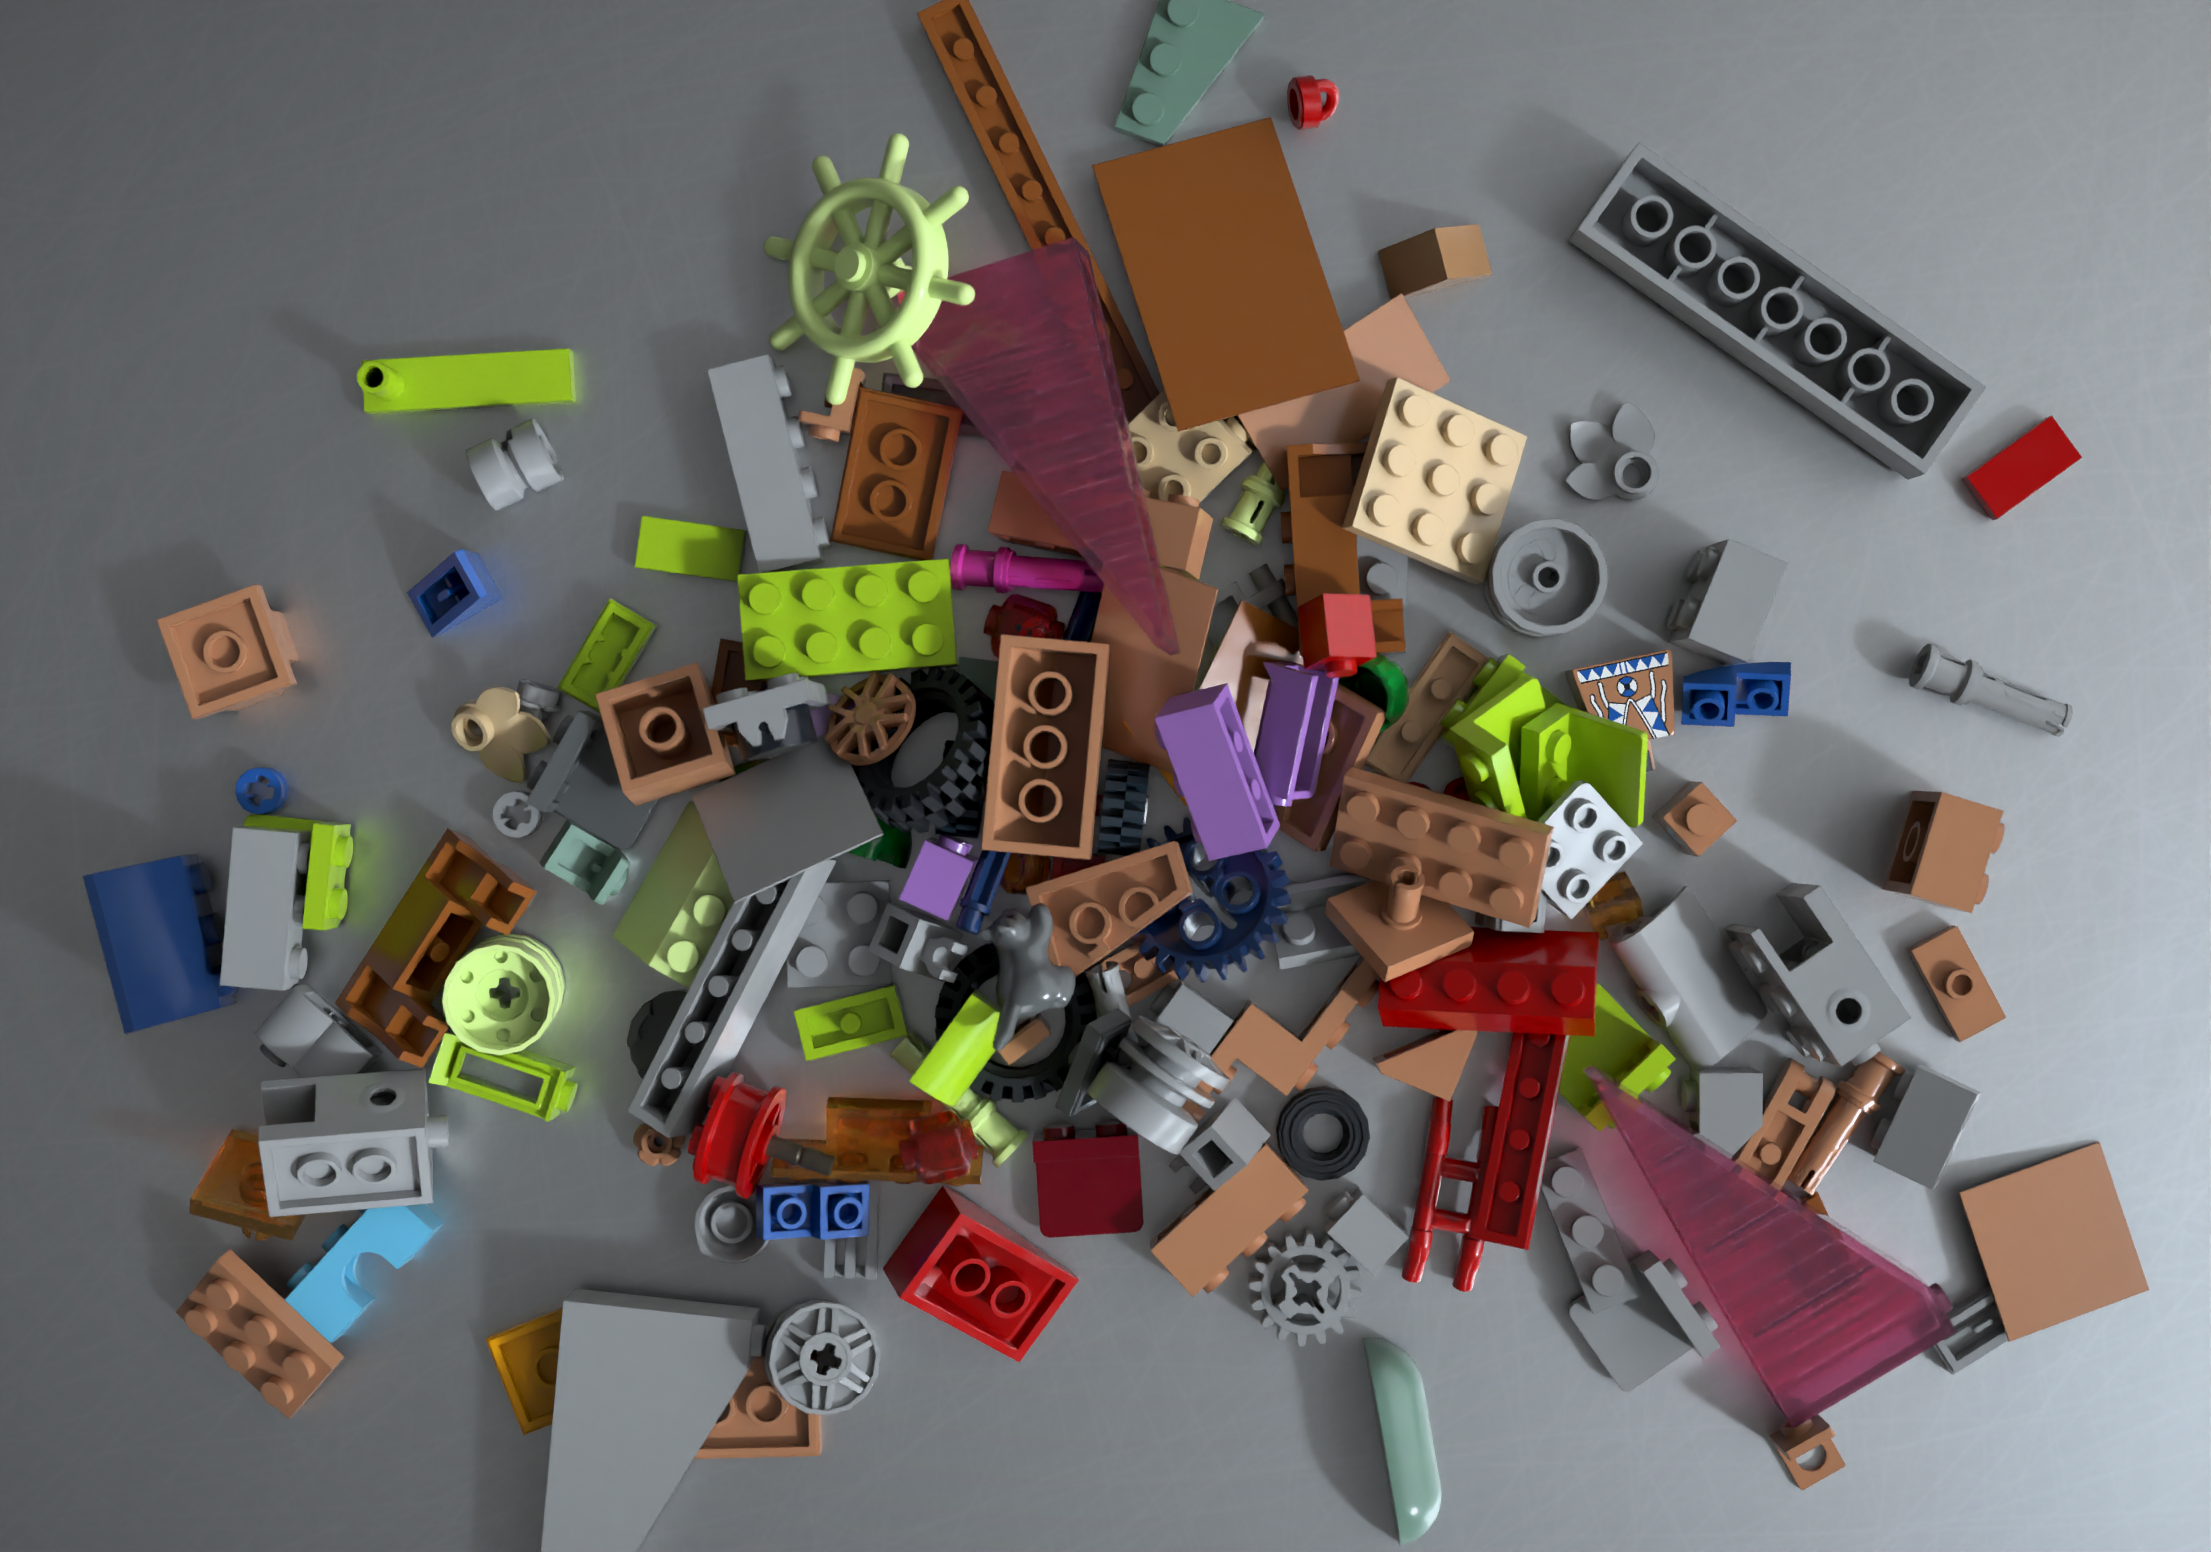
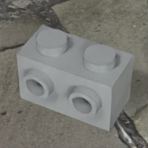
M1924 1065L1918 1066L1914 1074L1905 1071L1892 1098L1900 1102L1898 1110L1892 1121L1886 1118L1882 1119L1871 1141L1870 1146L1878 1149L1873 1162L1933 1190L1937 1187L1981 1092Z

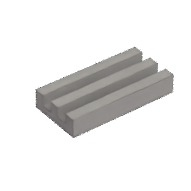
M831 1172V1175L827 1176V1182H863L869 1184V1236H866L865 1266L856 1265L857 1237H850L845 1240V1265L836 1264L837 1239H825L823 1278L834 1279V1277H844V1279H855L857 1277L865 1278V1280H875L877 1277L880 1174Z
M1990 1285L1985 1286L1920 1327L1925 1336L1929 1338L1935 1352L1941 1357L1943 1365L1952 1375L2008 1341L2002 1324L1955 1355L1950 1351L1951 1348L1999 1319L2000 1315L1996 1305L1945 1337H1941V1334L1995 1301Z

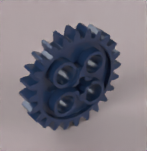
M1188 817L1184 818L1183 832L1176 834L1170 826H1164L1166 841L1161 844L1149 837L1146 840L1148 846L1153 848L1172 841L1178 842L1188 875L1206 896L1214 897L1220 910L1236 922L1237 926L1234 929H1229L1204 900L1197 899L1194 893H1192L1130 938L1134 945L1142 944L1139 952L1146 961L1156 957L1155 965L1160 972L1165 973L1174 964V972L1178 979L1182 981L1188 976L1191 968L1194 969L1200 983L1206 982L1209 969L1214 968L1222 980H1227V965L1232 963L1243 973L1246 972L1247 964L1244 957L1250 953L1256 958L1263 960L1265 956L1259 945L1261 941L1265 940L1271 943L1279 941L1271 925L1287 924L1288 921L1284 912L1277 908L1291 903L1287 890L1281 889L1290 881L1285 870L1278 869L1283 863L1277 851L1268 852L1271 847L1269 844L1265 849L1220 858L1212 868L1200 871L1196 870L1197 865L1207 855L1203 844H1199L1193 836L1190 819ZM1239 891H1253L1251 898L1242 905L1230 904L1233 896ZM1206 925L1214 926L1213 933L1207 939L1202 941L1192 940L1193 934L1200 927Z

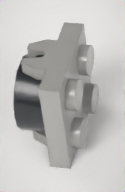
M793 673L768 680L769 690L759 693L758 690L748 692L747 688H739L716 695L718 704L703 708L708 729L734 733L742 761L771 757L817 742L818 739L810 711L831 704L826 685L810 681L808 676L799 677L798 673Z

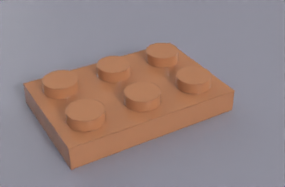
M231 1249L213 1264L176 1311L193 1333L201 1336L224 1358L230 1368L239 1372L262 1394L267 1403L277 1408L288 1419L304 1405L344 1359V1356Z

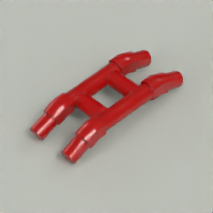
M1434 1097L1413 1224L1410 1230L1401 1276L1404 1280L1411 1283L1421 1281L1425 1263L1429 1256L1433 1229L1461 1233L1464 1235H1462L1457 1258L1458 1263L1452 1285L1459 1291L1469 1292L1473 1289L1485 1242L1474 1239L1473 1235L1499 1107H1484L1476 1156L1477 1162L1446 1157L1451 1133L1453 1100L1448 1101L1440 1097ZM1442 1177L1473 1183L1467 1213L1437 1208Z

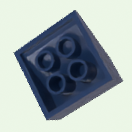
M198 854L180 855L83 876L125 1034L237 1003L235 993L238 992L239 987L220 985L223 953L221 943L224 940V925L219 914L212 911L208 892L212 890V880L206 864L199 862Z

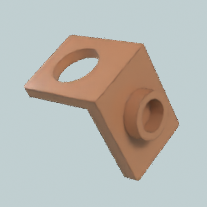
M1814 1410L1808 1414L1802 1413L1788 1419L1781 1425L1780 1430L1769 1435L1800 1490H1805L1845 1467V1462L1831 1440L1835 1436L1834 1431ZM1821 1444L1825 1452L1822 1464L1811 1470L1801 1468L1797 1464L1796 1458Z

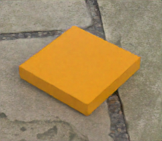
M563 1307L489 1335L485 1339L523 1435L552 1424Z

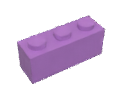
M1225 683L1169 697L1154 718V731L1158 744L1162 749L1167 750L1171 760L1175 789L1181 797H1185L1192 815L1191 829L1195 840L1199 844H1203L1209 861L1267 848L1279 829L1280 823L1228 684Z

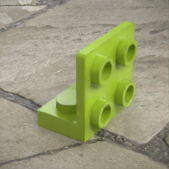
M1560 703L1554 704L1522 727L1520 794L1527 819L1537 822L1575 781L1583 780L1598 792L1627 826L1632 828L1638 827L1643 823L1647 733Z

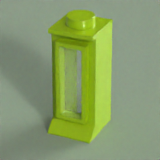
M453 1030L446 1032L443 1036L428 1083L447 1086L543 1118L547 1122L558 1117L560 1111H569L578 1087L577 1082L571 1081L575 1066L527 1050L504 1055L478 1052L460 1041Z

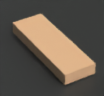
M1450 631L1447 632L1410 685L1409 704L1404 714L1395 724L1378 734L1365 764L1384 777L1408 783L1439 739L1438 737L1445 730V727L1439 723L1458 698L1463 702L1466 700L1475 687V684L1472 682L1473 677L1488 658Z

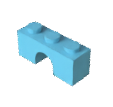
M425 1204L358 1210L362 1215L350 1229L343 1223L322 1244L321 1247L327 1254L314 1267L310 1262H307L288 1281L286 1285L292 1292L285 1301L326 1340L333 1343L375 1299L357 1279L356 1262L359 1255L364 1252L379 1254L398 1270L409 1262L445 1223Z

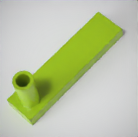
M569 348L361 360L362 366L357 373L358 384L363 389L364 413L369 415L576 403L573 351Z

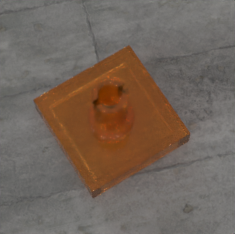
M235 1129L230 1131L190 1198L189 1214L241 1227L242 1233L249 1239L253 1231H256L255 1240L258 1241L266 1240L272 1236L292 1241L306 1214L269 1217L258 1136Z

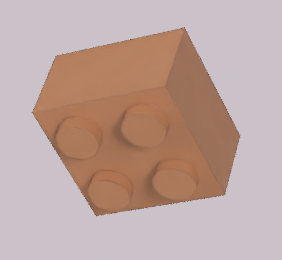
M698 663L595 694L622 791L635 806L736 775L724 732L708 729L703 708L715 705L708 678Z
M1913 790L1883 890L1942 908L1972 913L1974 905H1979L1987 892L1989 876L1985 874V869L1990 853L1995 854L2003 840L2005 828L2004 824L2000 823L2003 810L1943 792Z

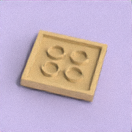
M1398 377L1387 380L1342 528L1469 583H1484L1527 436Z

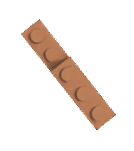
M1360 955L1299 1036L1249 999L1211 1051V1058L1218 1068L1230 1078V1081L1237 1072V1069L1231 1066L1237 1058L1287 1096L1293 1087L1301 1091L1316 1073L1319 1066L1313 1061L1326 1045L1332 1050L1348 1031L1350 1024L1344 1020L1356 1004L1364 1008L1379 990V981L1376 978L1379 975ZM1202 1080L1198 1083L1208 1094L1212 1090L1218 1095L1222 1092ZM1186 1100L1182 1107L1198 1124L1206 1111L1199 1107L1200 1105Z

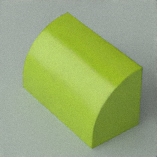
M975 989L909 1081L937 1100L950 1106H956L996 1051L992 1047V1042L1001 1008Z

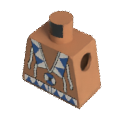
M1671 649L1565 671L1566 680L1578 710L1647 733L1646 772L1656 770L1650 739L1673 735L1675 730Z

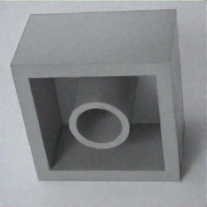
M1731 539L1706 547L1705 552L1698 550L1691 561L1686 575V579L1692 581L1685 601L1682 599L1676 601L1667 621L1666 627L1673 630L1668 642L1723 665L1748 663L1788 563Z

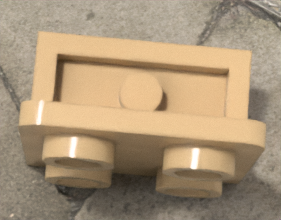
M1163 390L1107 446L1106 452L1109 459L1136 487L1150 492L1149 498L1167 501L1169 494H1179L1201 502L1237 466L1244 463L1257 448L1250 441L1251 438L1238 416L1178 432L1165 391Z

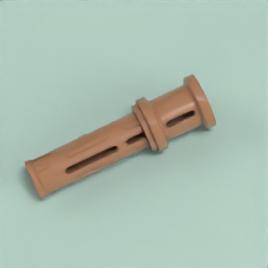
M1881 1052L1857 1065L1848 1080H1841L1837 1085L1838 1090L1836 1093L1840 1095L1805 1146L1787 1179L1813 1196L1816 1187L1865 1115L1868 1113L1872 1116L1874 1112L1877 1113L1881 1108L1878 1102L1894 1077L1902 1076L1906 1069Z

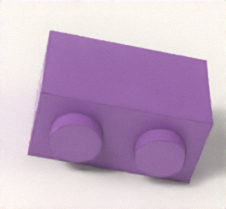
M940 834L939 839L931 837L925 840L899 899L948 921L954 915L979 859L969 854L972 844L955 836Z

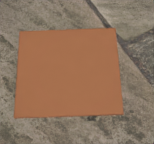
M2100 1142L1959 1192L2008 1342L2149 1290Z

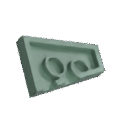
M1159 0L1117 117L1114 131L1158 147L1165 146L1201 101L1202 96L1215 79L1230 64L1244 42L1259 27L1265 18V13L1228 0Z

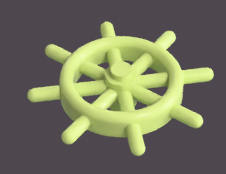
M900 133L893 134L888 140L879 178H858L841 184L831 159L824 155L816 157L813 160L812 169L824 196L810 210L800 226L794 241L772 236L764 243V250L767 255L789 261L788 287L795 314L771 333L769 343L773 349L782 351L806 334L819 348L835 355L825 392L826 400L832 405H840L845 401L855 361L874 363L893 358L903 383L911 388L919 386L923 380V373L911 346L929 327L942 300L959 305H968L975 297L974 289L969 284L947 279L948 247L942 223L967 204L969 199L968 192L962 186H954L930 205L919 193L900 185L909 148L907 137ZM871 207L865 235H863L855 215ZM894 208L906 225L886 240ZM838 233H840L845 245L840 252L830 250ZM911 248L913 251L912 267L904 265L900 258ZM824 270L835 273L837 279L826 290H824ZM895 295L904 297L897 310H895L891 298ZM848 299L842 327L840 328L830 313ZM870 304L880 328L861 336Z

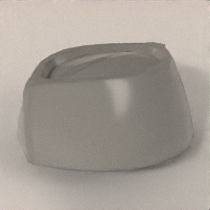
M730 1185L718 1188L705 1197L695 1214V1233L701 1254L722 1263L738 1264L757 1257L765 1249L769 1240H761L756 1237V1190L749 1198L744 1199L737 1196L736 1187Z

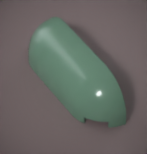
M1362 1338L1399 1546L1417 1540L1430 1529L1438 1516L1442 1502L1441 1482L1424 1384L1418 1366L1404 1350L1384 1339Z

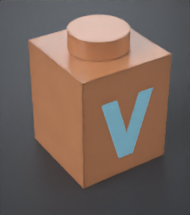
M1689 781L1652 815V818L1685 854L1698 857L1737 822L1734 816L1702 782Z

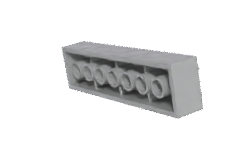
M1640 142L1628 154L1568 239L1579 249L1907 480L1926 474L1986 389V386Z

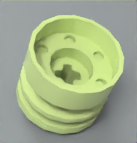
M510 933L508 936L499 934L487 937L471 948L456 963L445 980L442 1004L448 1025L460 1041L478 1052L504 1055L524 1050L542 1036L562 1006L565 981L561 964L547 946L531 936ZM505 978H510L511 987L520 988V991L515 994L511 1001L506 1000V993L504 991H497L496 989Z

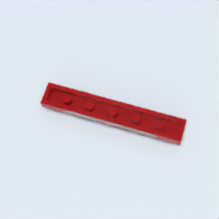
M1513 1033L1473 1238L1476 1240L1529 1250L1570 1035Z

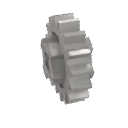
M1312 1230L1305 1231L1303 1242H1295L1292 1234L1287 1232L1285 1233L1286 1246L1279 1249L1277 1245L1269 1242L1266 1246L1271 1256L1270 1259L1266 1261L1255 1258L1253 1262L1254 1267L1262 1275L1261 1277L1248 1279L1249 1288L1261 1292L1260 1295L1250 1300L1253 1310L1266 1309V1312L1260 1319L1264 1329L1275 1323L1278 1324L1276 1333L1278 1340L1283 1342L1289 1333L1292 1332L1296 1335L1298 1346L1304 1347L1307 1335L1315 1334L1316 1339L1322 1345L1326 1343L1325 1330L1331 1327L1340 1335L1344 1332L1340 1321L1343 1315L1349 1318L1357 1316L1356 1309L1349 1303V1299L1362 1298V1290L1360 1287L1350 1284V1281L1358 1278L1360 1272L1357 1266L1344 1267V1264L1351 1255L1344 1248L1333 1253L1334 1240L1331 1236L1327 1235L1320 1244L1315 1243ZM1313 1255L1320 1258L1314 1263L1297 1262L1293 1257ZM1277 1270L1283 1278L1282 1290L1275 1295L1276 1298L1272 1301L1270 1286L1274 1273ZM1291 1272L1307 1284L1315 1279L1313 1287L1319 1303H1316L1312 1297H1308L1303 1292L1295 1296L1297 1289ZM1338 1276L1340 1283L1339 1294L1335 1304L1332 1305L1327 1298L1328 1286ZM1297 1313L1313 1314L1317 1319L1299 1321L1292 1319V1317Z

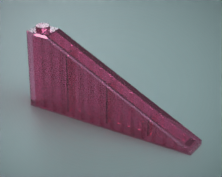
M1073 237L948 277L947 279L969 284L975 292L974 300L968 305H959L942 300L931 324L911 346L912 349L1154 645L1170 656L1180 653L1089 252ZM906 291L897 293L899 305L901 304Z
M1594 1065L1583 1070L1774 1404L1793 1428H1796L1957 1332L1947 1315L1948 1312L1953 1310V1306L1936 1282L1929 1286L1910 1268Z

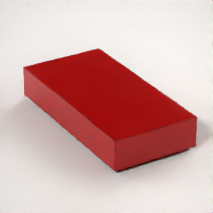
M2051 415L2044 418L1962 479L1992 520H1996L2076 463L2082 456Z

